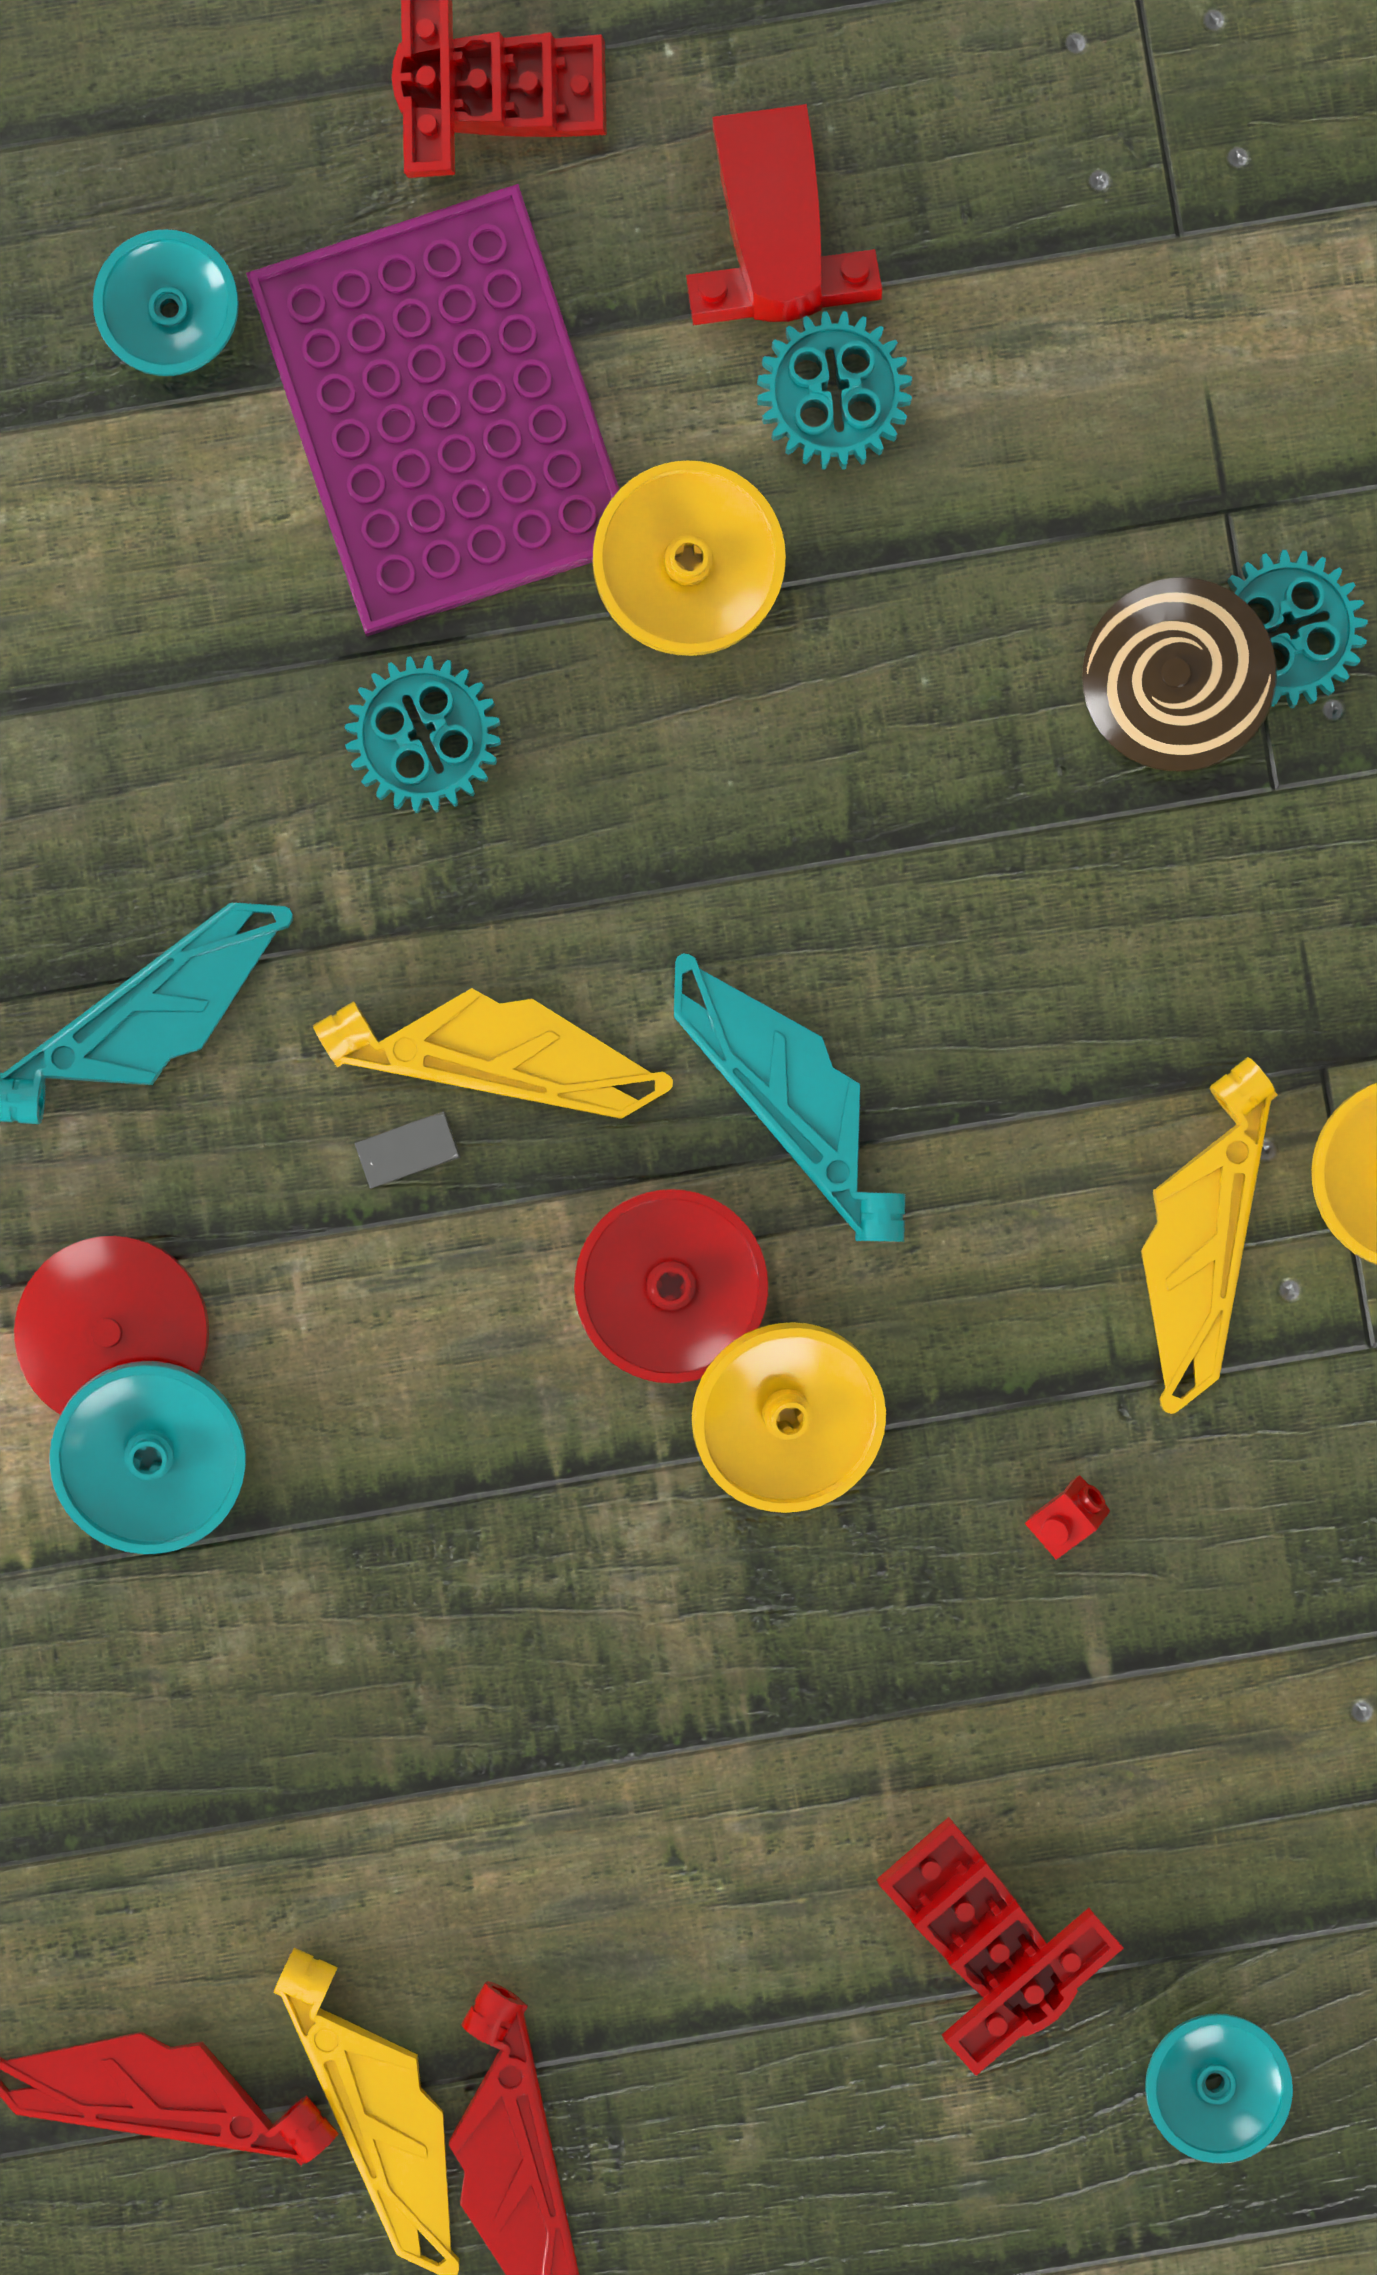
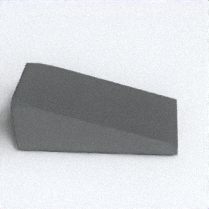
M444 1111L354 1143L370 1189L461 1158L446 1112Z

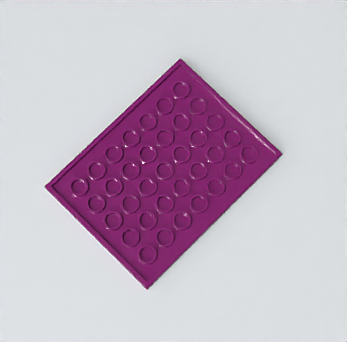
M518 184L246 273L366 636L592 563L593 546L599 521L607 505L620 489Z

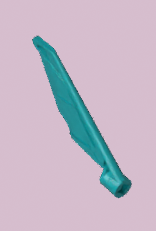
M229 903L7 1071L4 1073L0 1072V1122L18 1121V1123L40 1124L45 1108L46 1078L153 1085L170 1059L201 1050L276 932L289 928L294 916L290 908L247 903ZM253 913L273 914L276 920L275 923L238 934Z
M685 953L679 955L675 961L674 1018L855 1231V1241L904 1242L905 1220H903V1214H905V1194L858 1192L860 1084L833 1068L825 1043L820 1035L701 970L695 957ZM691 970L707 1009L683 994V975Z

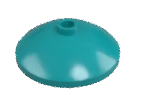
M168 229L153 230L128 239L110 254L104 262L95 282L93 310L97 327L104 341L123 362L139 371L152 375L176 376L186 374L209 363L228 343L238 317L239 301L237 286L228 265L211 245L192 234ZM168 303H175L179 306L178 313L171 318L163 316L162 310L164 306Z
M1215 2013L1189 2019L1179 2024L1162 2039L1149 2062L1145 2092L1151 2117L1163 2137L1172 2146L1185 2155L1203 2162L1231 2163L1246 2159L1260 2152L1279 2134L1289 2115L1293 2085L1287 2060L1280 2047L1267 2032L1244 2018ZM1210 2074H1220L1222 2081L1217 2088L1210 2089L1206 2087V2079Z

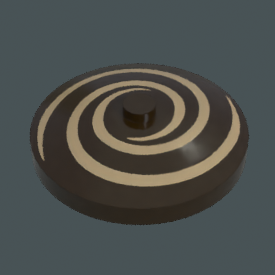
M1186 577L1161 579L1142 585L1127 593L1100 619L1091 635L1084 656L1082 673L1083 692L1086 705L1096 727L1104 738L1120 753L1135 762L1157 770L1169 772L1195 771L1208 768L1230 758L1250 742L1266 720L1275 696L1277 685L1276 656L1272 641L1264 624L1254 610L1235 593L1218 584L1202 579Z

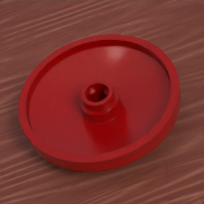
M676 1189L656 1190L634 1196L622 1202L608 1212L593 1228L581 1249L577 1261L574 1281L575 1301L581 1323L588 1337L600 1353L612 1364L644 1380L658 1383H684L701 1379L708 1366L725 1347L744 1334L759 1328L767 1304L768 1274L765 1260L756 1238L742 1219L731 1209L708 1196L696 1192Z
M101 1236L85 1239L63 1248L44 1262L34 1273L24 1289L17 1307L14 1341L17 1358L27 1382L46 1405L61 1415L68 1401L86 1382L96 1375L119 1365L131 1362L157 1361L181 1366L199 1375L208 1349L209 1320L203 1296L196 1282L185 1267L172 1255L140 1239L122 1236Z

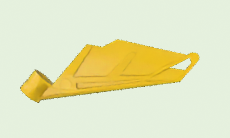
M473 988L380 1042L354 1001L336 1011L335 1015H329L313 1025L319 1040L337 1067L342 1064H349L619 1119L660 1097L673 1087V1079L665 1072H649L534 999L498 1003ZM655 1080V1091L639 1100L612 1087Z
M1249 1057L1234 1067L1230 1074H1225L1210 1086L1213 1096L1235 1121L1236 1125L1153 1190L1157 1224L1144 1244L1141 1253L1165 1389L1159 1398L1160 1406L1163 1411L1170 1414L1178 1412L1220 1377L1270 1104L1278 1096L1266 1074ZM1193 1360L1195 1387L1181 1398L1172 1395Z
M294 1947L273 1993L281 1996L391 2244L398 2256L438 2275H458L460 2259L451 2250L443 2110L421 2088L418 2055L321 2009V2003L338 1967L321 1959L316 1960L313 1958L314 1956ZM418 2230L445 2258L444 2260L436 2262L421 2255Z

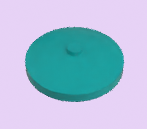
M157 1361L131 1362L113 1367L96 1375L72 1396L55 1426L51 1439L49 1464L53 1486L60 1503L70 1518L84 1532L99 1542L118 1550L137 1554H159L179 1550L201 1540L211 1533L228 1515L235 1504L243 1483L246 1467V1444L242 1426L231 1404L205 1378L193 1371L170 1363Z

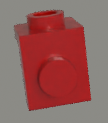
M1079 1475L1069 1483L1063 1492L1033 1513L1025 1524L1057 1560L1094 1533L1107 1517L1110 1510L1105 1504L1104 1497L1100 1491L1093 1485L1088 1484Z

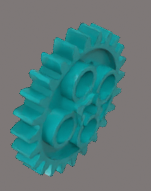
M823 311L821 325L815 326L812 320L805 316L803 317L802 333H799L790 325L786 327L788 344L776 339L773 340L772 349L778 358L763 357L762 366L772 374L759 375L757 380L758 386L770 390L757 396V405L771 407L762 415L763 424L777 422L778 425L772 432V440H780L787 436L789 440L785 453L789 455L800 447L804 450L802 463L805 465L814 454L820 456L821 468L825 470L831 457H837L841 469H846L848 456L853 454L857 461L863 465L866 462L865 449L868 447L878 455L883 453L884 448L880 440L881 436L893 442L896 440L898 433L891 423L905 425L907 415L897 407L910 406L912 396L900 390L911 385L912 376L898 374V372L906 366L907 358L897 357L892 359L891 355L896 350L898 342L892 340L882 344L880 342L884 329L882 326H879L870 334L866 332V317L864 316L859 319L855 327L849 325L846 311L842 312L838 324H832L827 311ZM828 349L834 352L836 383L838 389L842 390L839 404L844 426L842 432L835 430L831 392L827 391L829 370L825 351ZM852 354L859 355L867 361L868 368L858 374L851 373L843 367L842 360ZM805 360L812 361L819 366L821 373L814 379H803L795 372V366ZM858 401L866 402L873 408L874 416L866 421H858L849 414V406ZM814 407L822 410L827 420L821 426L810 427L802 421L800 415L805 409Z
M1287 550L1281 551L1277 564H1273L1267 553L1262 554L1259 564L1260 570H1257L1252 564L1247 562L1242 567L1245 581L1234 575H1231L1227 581L1233 592L1248 605L1258 603L1267 608L1270 618L1269 622L1264 626L1268 633L1277 630L1284 622V619H1286L1288 625H1294L1325 612L1329 615V619L1326 621L1302 626L1293 635V639L1290 638L1288 633H1282L1270 638L1274 649L1279 650L1285 659L1284 668L1277 670V685L1272 707L1277 704L1281 695H1286L1289 707L1294 708L1301 693H1303L1309 704H1313L1317 700V687L1328 696L1332 694L1335 689L1331 677L1344 683L1350 676L1342 665L1356 666L1361 660L1355 653L1350 651L1351 648H1362L1367 642L1363 637L1355 635L1356 630H1360L1368 624L1367 619L1354 617V612L1364 605V601H1349L1347 597L1356 586L1355 583L1352 582L1343 586L1337 583L1342 573L1340 567L1329 575L1323 572L1326 562L1324 557H1321L1314 566L1308 565L1307 551H1302L1295 563L1290 562ZM1302 587L1312 592L1315 599L1314 607L1307 610L1298 608L1292 601V590ZM1317 632L1325 635L1330 642L1329 653L1326 655L1313 653L1307 645L1309 634Z
M427 656L423 668L418 669L412 657H407L406 671L399 672L397 667L390 662L388 663L390 677L386 680L376 673L371 674L376 685L373 692L359 687L358 692L366 701L364 706H349V710L359 718V721L345 724V730L357 735L358 739L345 744L348 752L361 753V756L355 759L351 766L354 771L368 768L369 771L361 781L363 785L368 787L379 782L380 785L377 789L376 797L379 800H383L391 792L394 793V807L396 809H400L406 799H411L415 813L420 812L423 801H429L433 810L437 813L440 810V798L447 797L449 802L456 807L458 806L456 792L460 789L470 796L475 795L470 783L473 778L487 782L488 777L480 768L482 763L496 765L497 763L496 757L487 752V748L501 745V739L489 734L488 730L500 726V720L497 717L485 716L495 706L493 699L481 701L477 699L485 689L482 682L468 688L469 670L464 669L456 677L452 676L453 668L450 660L443 664L440 671L435 670L431 656ZM436 691L445 694L448 697V703L441 713L428 714L422 709V702L429 693ZM405 696L412 698L427 730L436 729L430 733V739L444 767V771L440 774L435 772L420 740L411 741L417 735V731L403 704ZM388 712H398L404 717V725L396 734L388 735L379 730V721ZM452 735H461L468 741L466 752L457 758H450L442 752L445 739ZM418 755L424 760V769L415 778H405L399 773V764L406 756Z

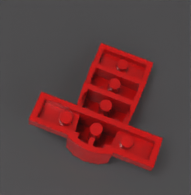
M401 0L402 42L399 43L393 60L392 84L396 102L403 115L404 173L408 178L455 175V133L514 137L607 135L605 40L602 34L554 38L552 33L548 32L504 38L500 32L453 39L452 0Z
M807 104L712 117L721 183L729 215L730 232L740 268L686 275L693 325L752 317L754 320L767 322H790L813 315L825 307L882 300V284L875 249L821 256L817 176Z
M950 1817L945 1819L876 1879L879 1886L911 1920L914 1927L947 1960L950 1967L983 1997L979 2003L941 2034L949 2047L975 2076L1019 2038L1039 2032L1055 2022L1070 2006L1078 1992L1077 1988L1124 1949L1089 1907L1046 1943L1002 1880Z

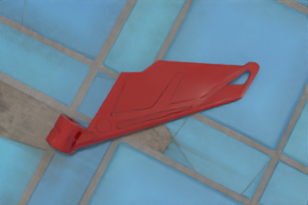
M486 1981L475 1999V2005L471 2006L461 2025L470 2035L492 2047L500 2049L449 2140V2146L464 2170L460 2205L506 2275H579L524 2015L528 2005L508 1989L496 1983Z
M137 2032L8 2060L0 2057V2070L32 2086L9 2090L0 2080V2097L16 2115L296 2159L301 2166L319 2155L339 2134L327 2118L320 2114L321 2111L308 2096L300 2099L278 2120L272 2123L203 2042L170 2047L143 2032Z

